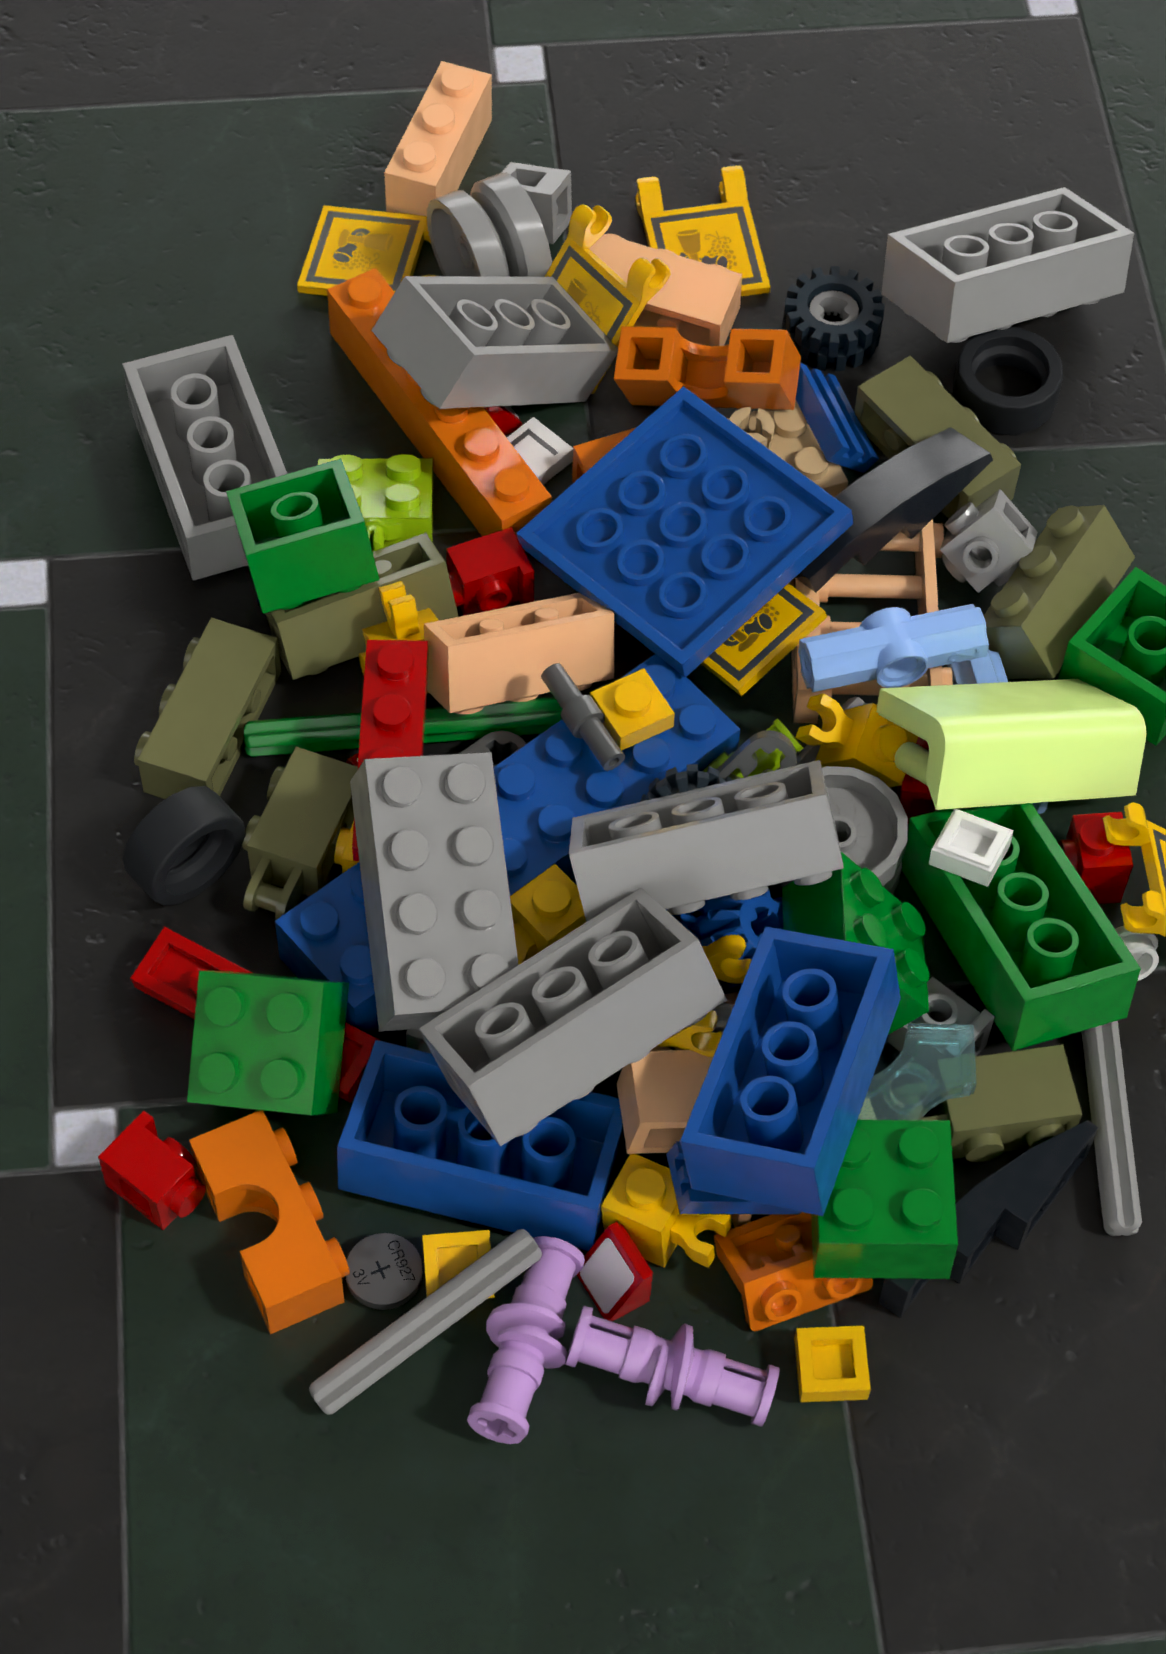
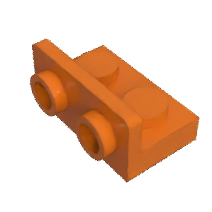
M809 1213L771 1214L730 1229L726 1237L719 1234L714 1235L717 1256L742 1295L745 1319L752 1331H759L868 1291L873 1287V1278H813L811 1214Z

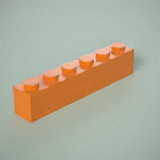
M376 267L327 289L330 334L422 457L433 458L434 473L482 536L512 527L516 534L552 502L550 493L483 407L439 409L423 397L420 391L421 387L409 373L389 358L387 348L371 330L395 292Z

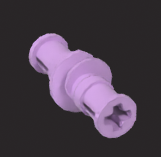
M541 1236L533 1238L542 1252L540 1260L526 1269L521 1285L515 1290L512 1302L493 1309L487 1319L486 1331L491 1341L499 1349L493 1354L487 1371L489 1379L481 1402L471 1407L467 1421L469 1426L478 1434L499 1443L518 1444L527 1436L530 1426L525 1417L533 1394L540 1386L544 1368H559L565 1364L568 1356L566 1348L558 1341L565 1333L566 1323L562 1320L567 1305L565 1298L572 1278L581 1271L585 1259L577 1247L555 1237Z
M583 1305L565 1365L575 1368L577 1362H581L619 1374L618 1378L632 1383H647L649 1385L645 1405L653 1406L666 1389L671 1391L672 1410L677 1411L679 1409L682 1396L685 1395L695 1403L711 1407L713 1404L751 1416V1424L763 1426L775 1393L779 1367L769 1364L766 1370H762L728 1359L726 1354L711 1349L694 1348L693 1327L685 1323L680 1326L672 1339L668 1340L656 1336L651 1330L635 1325L633 1328L592 1316L593 1308Z

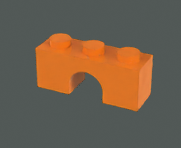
M621 326L614 380L631 405L662 406L684 386L712 408L751 407V409L794 410L801 356L787 330L731 329L729 345L706 346L686 340L680 335L676 327Z
M259 1110L189 1139L192 1157L196 1162L194 1168L201 1183L206 1186V1194L219 1222L244 1212L263 1213L277 1222L275 1230L267 1239L240 1251L245 1280L269 1333L273 1334L344 1303L342 1278L350 1274L347 1260L337 1239L333 1237L325 1241L316 1221L324 1218L320 1203L311 1184L306 1182L298 1185L290 1166L298 1162L285 1129L281 1127L273 1131L264 1111Z

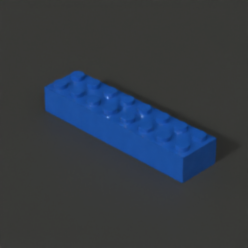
M654 654L625 676L643 668L647 671L675 713L674 727L622 750L625 759L618 767L609 771L604 770L583 738H575L563 720H560L493 767L510 896L554 864L576 884L569 857L572 818L638 803L642 795H647L649 792V784L656 777L660 781L666 778V771L674 767L677 768L678 773L687 771V764H698V771L704 770L722 752L725 751L731 754L738 749L740 728L687 677L682 676ZM358 862L275 920L279 957L297 978L349 983L346 1022L370 1035L379 1029L360 862Z

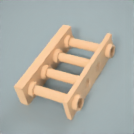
M932 519L913 539L900 531L880 550L915 552L916 575L835 574L816 593L796 578L791 580L789 584L819 607V603L828 602V597L917 599L918 615L939 611L935 558H942L943 554L940 550L944 540L943 524L933 523ZM827 616L807 637L856 628L860 626L861 622H831L830 616ZM799 644L791 650L793 723L817 724L819 714L807 708L810 696L822 693L829 697H832V694L879 696L880 688H885L880 686L875 679L812 692L811 688L807 689L801 673L798 653ZM942 666L928 668L920 679L903 687L953 685L952 668Z

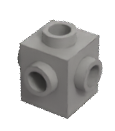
M999 489L978 507H975L972 502L965 504L946 521L945 526L948 530L940 548L943 552L942 560L954 578L962 583L967 580L979 593L993 581L997 586H1001L1009 580L1019 566L1020 559L1033 551L1038 532L1003 491Z

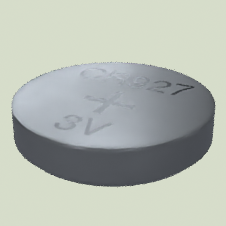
M379 1233L368 1236L353 1247L347 1258L350 1274L346 1276L348 1288L360 1303L370 1308L387 1310L399 1307L408 1302L420 1287L423 1274L420 1255L412 1243L399 1235Z

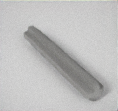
M1114 1021L1081 1032L1091 1120L1098 1127L1094 1138L1104 1230L1112 1236H1130L1138 1232L1142 1223L1119 1027L1118 1021Z
M525 1229L515 1231L312 1382L309 1391L321 1410L327 1415L334 1414L540 1260L542 1252L536 1241Z

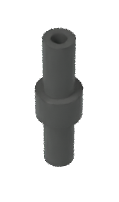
M560 663L546 668L541 675V679L561 706V719L575 738H583L604 770L609 771L618 767L624 761L625 755L603 725L605 715L590 695H582Z

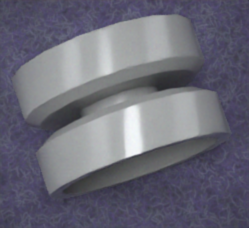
M498 173L475 182L470 195L464 190H456L430 201L427 208V227L431 245L443 276L545 277L552 265V258L543 224L529 195L519 181L509 173Z
M822 767L841 852L861 869L868 868L878 877L882 886L893 894L900 879L908 830V817L898 795L880 778L854 767ZM794 880L770 885L775 898L782 897V888Z

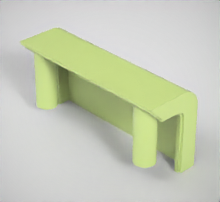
M1079 679L880 688L876 711L879 713L878 715L924 739L928 743L929 750L914 742L902 744L896 751L895 765L902 772L928 786L936 810L1136 796L1146 742L1144 718L1135 706Z

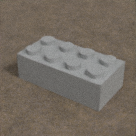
M1066 187L888 234L881 294L901 308L904 313L913 317L932 331L939 339L946 343L962 342L974 335L995 329H1008L1016 323L1037 317L1053 316L1061 310L1082 304H1095L1100 299L1124 293L1134 232Z
M405 276L371 330L387 348L389 358L409 373L421 387L420 391L423 397L439 409L586 402L618 353V348L553 277Z
M230 335L122 363L130 410L192 580L247 566L248 564L226 491L285 475L287 471L234 336Z
M491 752L365 759L350 780L379 1032L418 1029L519 965Z
M820 760L572 818L569 857L586 922L640 888L648 893L664 909H667L671 915H680L696 911L705 905V900L730 895L733 900L755 898L766 893L769 890V885L794 880L796 885L802 886L820 883L829 879L832 876V871L844 868Z
M640 888L419 1028V1031L451 1089L495 1141L502 1146L513 1138L530 1132L539 1121L570 1101L586 1096L594 1089L595 1085L626 1065L640 1061L650 1053L651 1049L682 1029L696 1024L708 1012L726 1002L727 999L699 939Z

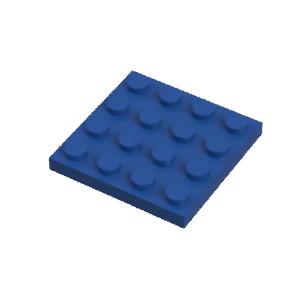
M683 386L516 534L519 544L526 552L575 591L613 611L614 622L682 676L686 677L853 525V516L850 508Z

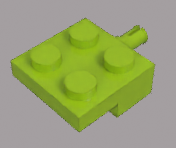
M400 454L389 459H360L354 455H338L332 459H318V465L342 459L366 524L372 552L423 533H427L433 542V458H417L413 455Z

